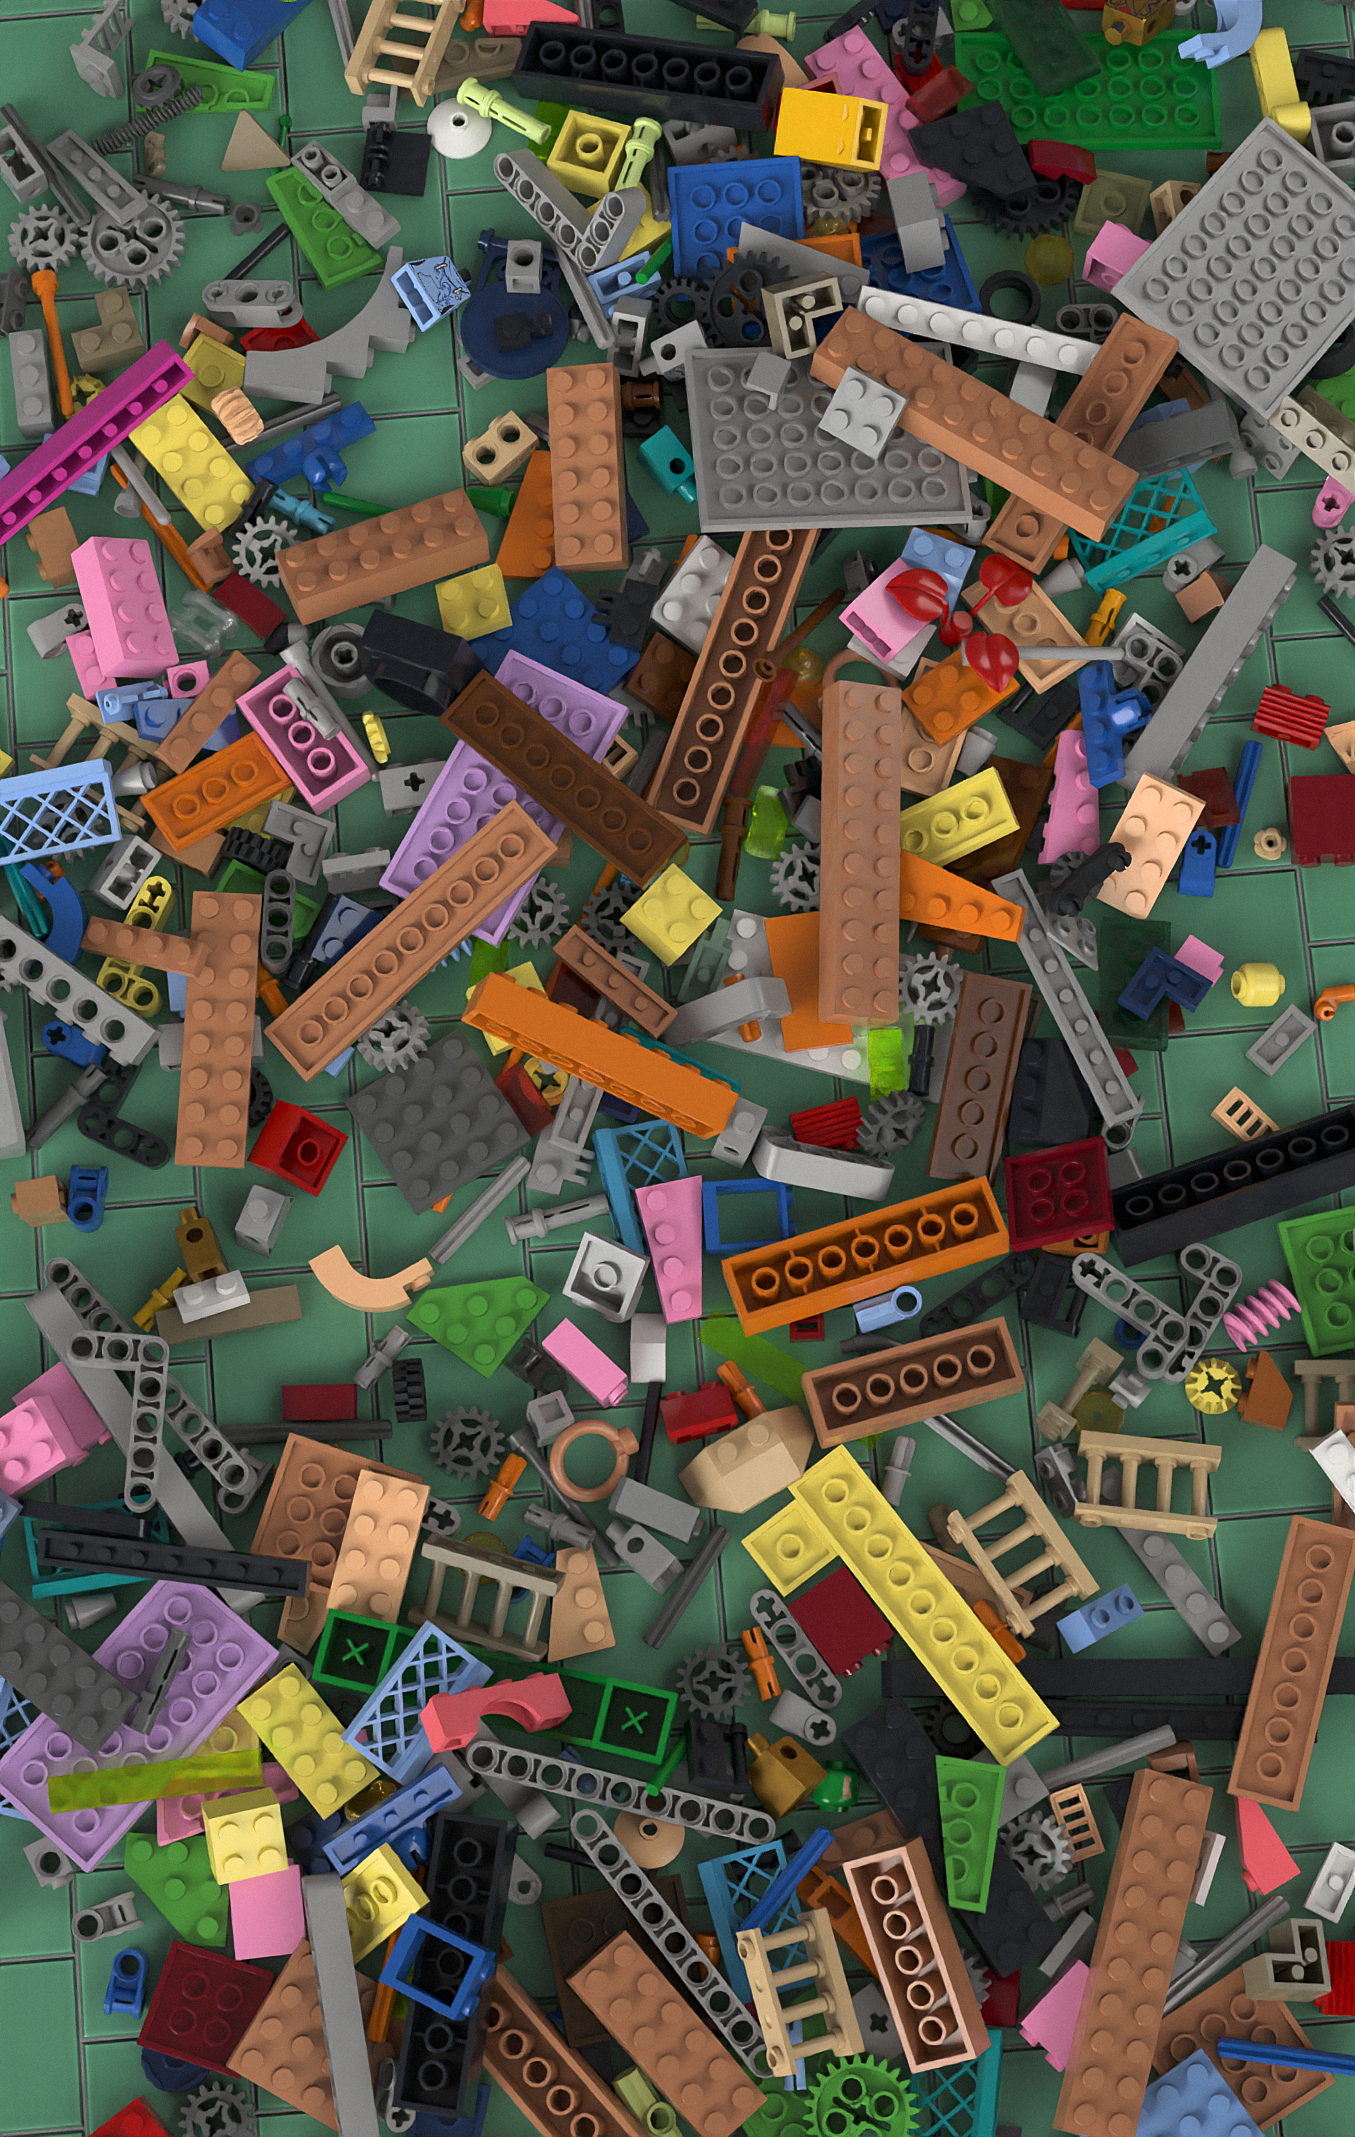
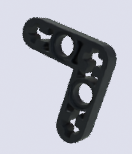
M110 1056L103 1072L106 1071L109 1075L113 1072L118 1076L121 1066ZM141 1062L139 1066L134 1065L131 1069L126 1067L123 1070L121 1078L126 1080L124 1085L113 1077H108L89 1096L90 1101L83 1106L77 1119V1127L87 1139L148 1169L158 1170L165 1167L169 1162L170 1149L167 1144L159 1137L117 1117L141 1071ZM107 1085L118 1087L119 1095L117 1099L113 1102H104L100 1097L103 1087ZM96 1115L99 1116L98 1121L107 1128H110L111 1122L115 1123L108 1131L107 1140L102 1139L106 1134L98 1128H93L91 1132L88 1131L89 1126L85 1123L88 1118L93 1120ZM124 1129L131 1131L133 1134L132 1143L127 1147H118L114 1141L117 1132ZM141 1137L145 1138L141 1143L150 1149H154L156 1145H159V1151L162 1154L160 1159L154 1157L150 1162L148 1161V1154L140 1149L137 1150V1155L132 1154L139 1147Z

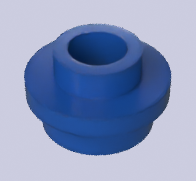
M1120 1318L1114 1328V1337L1117 1343L1129 1350L1140 1348L1148 1337L1137 1330L1136 1338H1128L1125 1334V1329L1133 1326Z

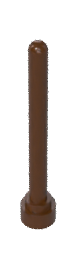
M835 589L774 651L761 653L752 664L754 674L764 682L773 681L782 672L783 660L844 600V591L842 589Z

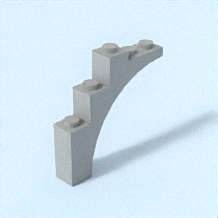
M389 247L385 270L376 292L363 310L343 328L320 341L300 348L274 352L247 351L242 388L244 395L321 405L324 393L330 394L332 375L363 379L366 367L372 368L374 350L405 353L408 342H414L416 323L410 322L411 312L409 309H404L405 302L390 279L408 263V260H402L403 247Z

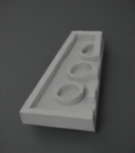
M742 222L738 252H740L744 260H746L749 250L754 251L757 260L760 254L765 251L768 255L767 262H771L774 257L778 256L780 257L778 265L780 269L785 265H791L787 274L789 278L797 275L803 277L821 271L837 276L842 303L856 304L861 284L869 286L871 274L869 270L748 223ZM749 272L744 277V285L748 290L755 291L760 281L755 273ZM734 284L733 289L739 290L737 286Z

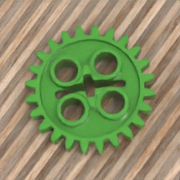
M861 2052L854 2055L853 2064H851L847 2056H841V2068L835 2063L829 2062L827 2067L830 2075L818 2072L816 2076L821 2085H809L808 2087L816 2096L815 2099L804 2100L805 2105L813 2108V2113L803 2116L804 2120L813 2121L814 2124L812 2128L806 2131L807 2135L817 2134L818 2137H863L866 2129H873L879 2137H915L910 2133V2129L921 2127V2123L913 2120L912 2115L921 2112L922 2108L912 2106L911 2101L917 2098L919 2093H908L906 2090L911 2084L912 2079L900 2081L899 2076L902 2068L898 2067L892 2072L889 2071L890 2059L888 2058L884 2059L880 2065H877V2058L874 2053L869 2055L866 2063L863 2061ZM850 2078L857 2079L862 2085V2094L858 2099L850 2097L846 2092V2083ZM882 2095L890 2096L893 2099L895 2109L892 2115H884L879 2110L878 2101ZM834 2097L841 2098V2100L854 2108L867 2106L866 2113L873 2118L889 2123L892 2127L891 2130L884 2129L880 2124L871 2119L859 2122V2114L847 2107L836 2104ZM834 2112H840L846 2118L847 2126L843 2132H838L831 2126L830 2119Z

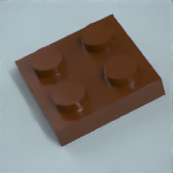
M656 631L648 637L642 652L639 654L638 661L631 669L621 690L674 726L698 660Z

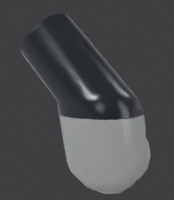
M575 299L568 312L569 335L576 342L580 340L583 343H587L592 333L588 325L583 324L584 316Z
M287 622L282 624L263 646L271 655L276 656L286 645H291L301 638L304 643L310 641L313 630L309 624L302 626L301 622Z

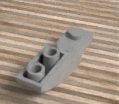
M315 139L290 159L291 163L323 195L326 203L344 217L343 221L353 232H358L376 250L401 230L399 222L357 183L355 176Z

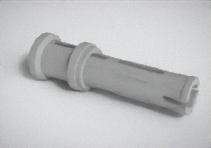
M603 1192L596 1196L543 1211L541 1208L537 1209L535 1207L532 1208L530 1213L512 1218L507 1215L504 1216V1221L511 1245L515 1246L518 1241L537 1235L543 1238L548 1234L549 1230L604 1214H610L606 1195Z

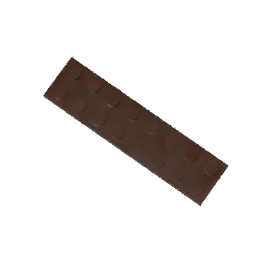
M484 669L476 675L438 719L443 726L643 891L689 839L685 833Z

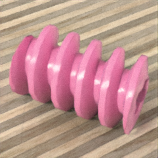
M1274 1279L1267 1281L1268 1290L1259 1287L1255 1291L1256 1298L1248 1295L1244 1299L1245 1306L1237 1303L1233 1307L1234 1314L1226 1311L1222 1316L1229 1336L1237 1347L1245 1353L1247 1352L1244 1344L1246 1339L1256 1345L1258 1344L1255 1335L1257 1331L1267 1337L1269 1336L1266 1327L1268 1323L1278 1329L1280 1328L1277 1318L1279 1315L1289 1321L1291 1320L1288 1310L1290 1307L1299 1313L1301 1312V1307L1292 1293Z

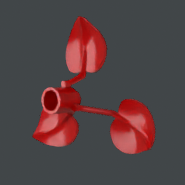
M1003 553L990 555L982 562L979 569L980 580L990 591L968 613L955 611L948 615L949 603L943 599L947 594L948 587L943 578L937 573L928 569L918 568L907 570L894 577L885 589L895 597L903 610L911 617L924 622L935 620L942 613L939 619L942 625L938 630L941 642L946 646L956 647L960 644L962 645V639H968L965 644V655L969 664L988 686L1000 694L1006 688L1018 668L1019 652L1014 643L1003 634L994 633L987 636L985 631L969 634L973 628L972 617L994 595L1001 604L1007 607L1016 606L1023 602L1032 588V572Z

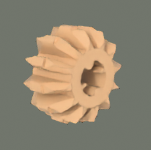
M232 386L217 394L218 396L211 401L212 410L236 443L243 445L258 437V434L264 430L263 421L242 390Z

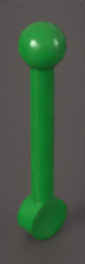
M286 114L279 118L281 131L278 144L283 150L287 129L292 126V119ZM273 167L270 170V174L272 176L283 170L281 167Z

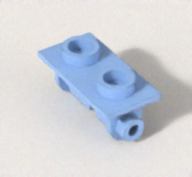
M153 681L96 691L95 695L105 725L135 719L133 705L136 701L164 700L168 698V691L165 687H161L158 684L154 685Z

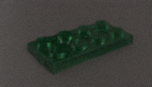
M982 0L1042 98H1046L1101 74L1102 65L1061 0Z
M1103 916L1098 1022L1111 1048L1166 1052L1168 1048V997L1163 996L1147 1021L1117 1002L1154 946L1170 955L1171 922Z

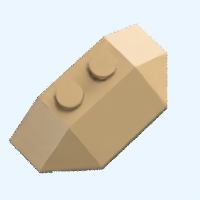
M798 1405L765 1412L704 1448L678 1475V1478L696 1507H708L743 1514L803 1478L816 1434Z

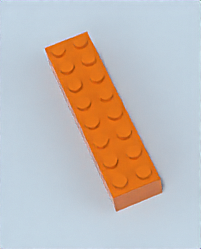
M497 971L495 974L491 972L477 983L460 1020L701 1139L707 1140L724 1131L739 1097V1094L731 1091L732 1086L727 1082L713 1078L711 1081L701 1076V1070L686 1063H682L681 1066L671 1061V1056L660 1049L652 1048L649 1050L640 1046V1041L636 1037L627 1033L618 1035L608 1030L609 1025L602 1020L593 1017L588 1020L578 1015V1010L575 1007L563 1002L556 1004L546 999L547 995L537 988L528 987L525 989L515 984L516 979L507 973Z
M985 1175L721 1261L724 1279L744 1335L748 1337L1008 1253L1009 1234Z

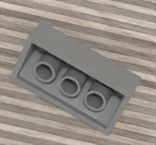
M0 1009V1160L25 1156L26 1146Z

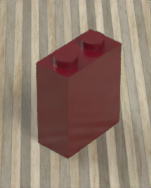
M1355 774L1290 776L1286 784L1291 864H1300L1302 868H1316L1321 866V863L1333 862L1336 867L1355 865Z
M844 1565L787 1606L795 1621L836 1678L844 1674L848 1679L864 1667L860 1660L871 1652L876 1658L892 1646L889 1639L894 1636V1632Z

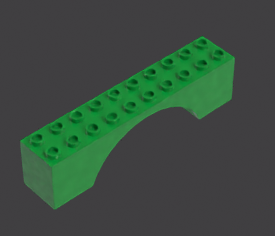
M329 1608L311 1679L323 1684L372 1695L418 1631L401 1625ZM430 1635L423 1644V1655L438 1652L436 1636ZM456 1642L478 1661L494 1671L482 1688L492 1687L497 1682L505 1679H512L513 1682L521 1681L529 1675L542 1672L544 1676L558 1673L572 1709L571 1714L560 1727L528 1733L513 1718L502 1714L481 1716V1719L486 1724L662 1766L679 1701L678 1693L536 1661L524 1662L515 1656ZM457 1655L446 1658L447 1674L455 1672L464 1660L461 1656ZM438 1660L424 1663L425 1679L439 1676ZM416 1665L407 1667L401 1674L402 1684L416 1681ZM439 1684L425 1687L426 1703H429V1699L432 1696L439 1694ZM417 1689L402 1693L403 1703L413 1706L417 1705ZM394 1695L386 1696L384 1699L394 1701Z

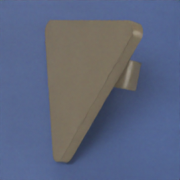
M242 109L221 169L224 172L283 167L290 165L291 158L247 109Z

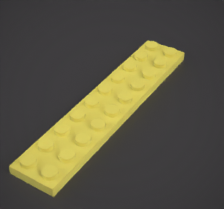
M840 1444L805 1471L803 1478L787 1487L1001 1766L1007 1767L1060 1726L1054 1715L843 1444Z

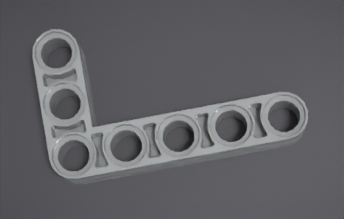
M528 148L500 153L493 162V169L498 180L571 259L586 272L609 267L617 263L646 209L644 193L638 187L632 186L607 193L603 197L594 216H592Z
M88 1330L76 1331L69 1336L66 1343L67 1358L73 1365L86 1368L135 1371L124 1499L127 1507L132 1511L138 1513L146 1512L155 1504L157 1495L169 1346L165 1340L157 1336ZM78 1341H87L91 1344L92 1351L89 1355L80 1357L73 1353V1345ZM117 1343L123 1344L128 1350L127 1355L119 1360L111 1358L107 1353L108 1348ZM151 1346L158 1347L163 1352V1357L158 1362H148L143 1356L144 1350ZM146 1381H153L160 1387V1392L155 1397H145L140 1391V1386ZM150 1416L155 1419L157 1427L152 1432H142L136 1424L139 1418ZM147 1451L152 1454L154 1462L147 1468H140L133 1461L136 1453ZM137 1486L146 1487L151 1494L150 1499L145 1503H135L130 1497L132 1489Z

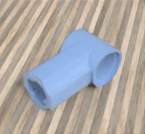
M901 1286L893 1292L853 1305L862 1334L903 1320H912L918 1317L923 1307L919 1291L911 1286ZM909 1294L917 1300L916 1307L912 1311L904 1312L898 1308L897 1301L902 1295Z

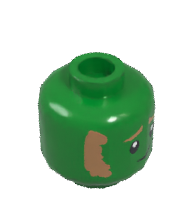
M826 1760V1766L822 1767L829 1775L812 1792V1800L820 1805L821 1811L848 1812L849 1807L856 1805L858 1802L859 1773L854 1769L847 1768L848 1761Z

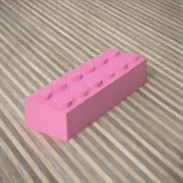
M859 25L804 58L803 72L809 81L832 72H837L843 95L889 104L880 168L877 171V177H881L880 184L888 195L886 180L926 171L929 184H936L939 203H935V207L941 206L944 208L966 194L967 184L950 178L951 174L934 167L931 170L919 165L907 134L908 130L928 124V121Z

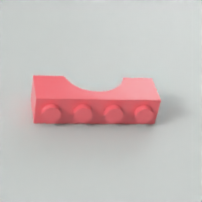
M542 1672L529 1675L521 1681L513 1682L512 1679H505L497 1682L492 1687L481 1688V1686L476 1685L454 1695H450L448 1692L436 1694L429 1699V1703L420 1713V1718L435 1754L466 1747L478 1732L479 1717L483 1715H506L520 1723L528 1733L560 1727L571 1714L572 1709L558 1673L544 1676Z

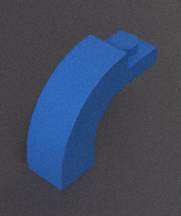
M28 862L19 872L48 900L53 912L52 931L44 944L75 967L84 952L80 948V944L88 926V915L84 901L69 878L62 876L54 884L52 881L56 876L45 865L41 863L37 867L35 864ZM40 961L35 962V964L43 971L42 963Z

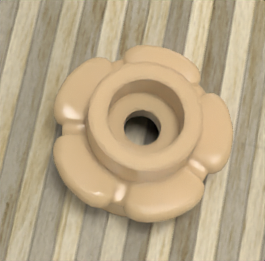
M1269 827L1265 831L1260 830L1254 837V850L1263 859L1276 860L1281 857L1282 851H1285L1287 848L1286 838L1282 837L1281 831L1276 828ZM1272 841L1273 846H1268L1267 842Z

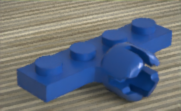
M357 401L246 463L244 466L256 486L261 476L280 485L296 475L303 474L315 490L331 492L333 490L327 479L332 477L336 485L340 487L346 480L348 473L339 452L377 429L360 401Z
M1100 660L1077 671L1090 784L1097 789L1126 776L1122 747L1123 736L1148 724L1152 718L1151 704L1145 693L1140 692L1137 687H1130L1116 694L1113 665L1108 660Z
M441 1761L321 1841L320 1844L340 1875H343L364 1861L386 1842L394 1853L398 1855L408 1871L415 1870L419 1866L415 1862V1857L411 1851L415 1849L424 1863L432 1857L434 1841L423 1827V1822L463 1793Z

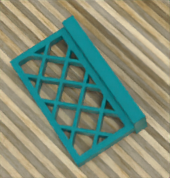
M1187 467L1136 483L1131 497L1123 507L1125 510L1119 524L1112 523L1109 527L1116 529L1111 545L1097 543L1091 538L1090 540L1079 538L1075 529L1070 526L1067 528L1069 537L1085 570L1084 575L1088 584L1099 596L1106 593L1107 589L1119 586L1218 532ZM1180 471L1183 481L1179 491L1164 488L1168 477ZM1145 490L1154 492L1149 507L1135 504L1139 493ZM1162 494L1176 497L1170 513L1156 510ZM1183 499L1195 502L1198 511L1187 517L1177 515ZM1132 510L1146 513L1140 529L1126 526ZM1153 515L1167 519L1164 529L1156 534L1147 531ZM1123 532L1137 535L1132 547L1126 550L1117 548ZM1094 548L1108 551L1104 562L1092 568L1089 560Z
M151 1494L134 1496L131 1499L135 1503L141 1504L142 1502H147ZM124 1498L74 1506L88 1510H100L99 1512H105L108 1508L116 1507L126 1514L127 1517L138 1518L134 1515V1511H128L123 1507V1505H126ZM157 1505L158 1515L153 1521L151 1533L162 1542L171 1543L167 1518ZM23 1516L33 1585H31L33 1599L151 1580L149 1578L78 1569L61 1573L64 1569L63 1567H59L53 1575L41 1576L39 1564H37L38 1555L36 1548L39 1538L34 1535L33 1521L40 1519ZM50 1521L57 1526L56 1529L69 1530L65 1527L66 1524ZM158 1522L160 1524L161 1534L154 1530ZM87 1528L85 1532L90 1533L92 1528ZM108 1532L112 1536L121 1537L120 1533Z
M987 2029L991 2046L968 2064L965 2061L960 2062L963 2068L948 2081L937 2068L932 2069L944 2084L929 2097L920 2089L919 2082L920 2078L930 2070L912 2074L910 2093L918 2092L924 2099L917 2106L918 2097L911 2101L912 2106L920 2107L922 2110L929 2106L940 2121L925 2134L920 2128L910 2129L911 2134L914 2135L916 2130L920 2137H931L945 2125L954 2137H960L948 2122L965 2109L972 2117L973 2124L972 2128L961 2137H996L1004 2048L1002 2031ZM978 2064L976 2076L971 2069ZM968 2072L976 2082V2091L963 2100L952 2085ZM949 2089L960 2104L943 2117L932 2102ZM975 2100L973 2113L968 2105ZM917 2114L912 2115L913 2120H916Z

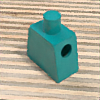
M665 425L641 444L636 460L669 498L679 492L685 501L691 505L698 500L696 481L694 480V460L669 426ZM671 470H677L680 474H674Z

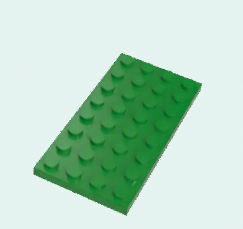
M1163 30L1143 46H1138L1125 40L1119 45H1112L1106 40L1104 31L954 33L957 113L999 99L1023 152L1028 151L1027 143L1031 139L1064 142L1088 151L1221 149L1222 131L1217 67L1208 69L1206 60L1196 62L1195 58L1181 59L1178 49L1180 44L1199 34L1215 32L1214 30Z

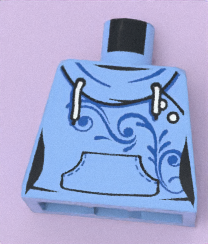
M447 256L410 261L390 278L422 332L430 329L470 297V292L467 288L472 282L470 272L463 267L456 270Z

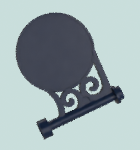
M489 228L488 231L482 230L479 237L478 249L483 250L486 256L471 300L466 305L462 314L460 324L462 344L470 360L489 375L506 380L532 378L547 371L546 368H551L556 364L568 344L569 320L566 309L559 297V285L564 273L553 250L542 248L543 262L558 266L553 272L550 266L543 265L542 277L544 275L547 276L541 279L540 294L507 292L506 276L503 270H506L507 260H502L496 265L495 274L498 282L485 287L494 263L500 259H507L509 240L495 236V229ZM524 262V263H521V264H519V265H521V266H527V265H529L530 263ZM602 269L594 270L591 272H584L586 276L589 277L593 274L602 271ZM526 312L527 320H530L540 313H550L553 329L552 336L531 338V348L499 353L494 317Z

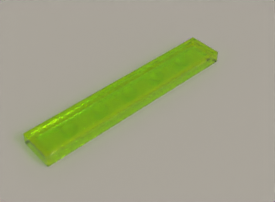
M715 1309L696 1340L726 1359L733 1360L737 1366L809 1411L801 1380L803 1373L812 1370L755 1334L745 1337L740 1324ZM884 1432L859 1438L855 1441L873 1451Z
M256 1748L47 1777L50 1814H60L265 1785L262 1749Z

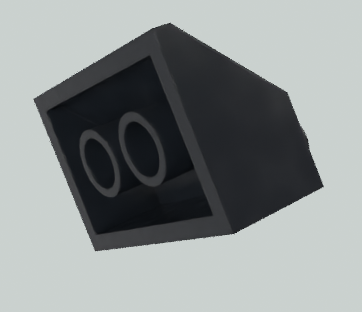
M1023 1038L1015 1076L1008 1139L1026 1148H1051L1090 1138L1094 1096L1066 1040Z

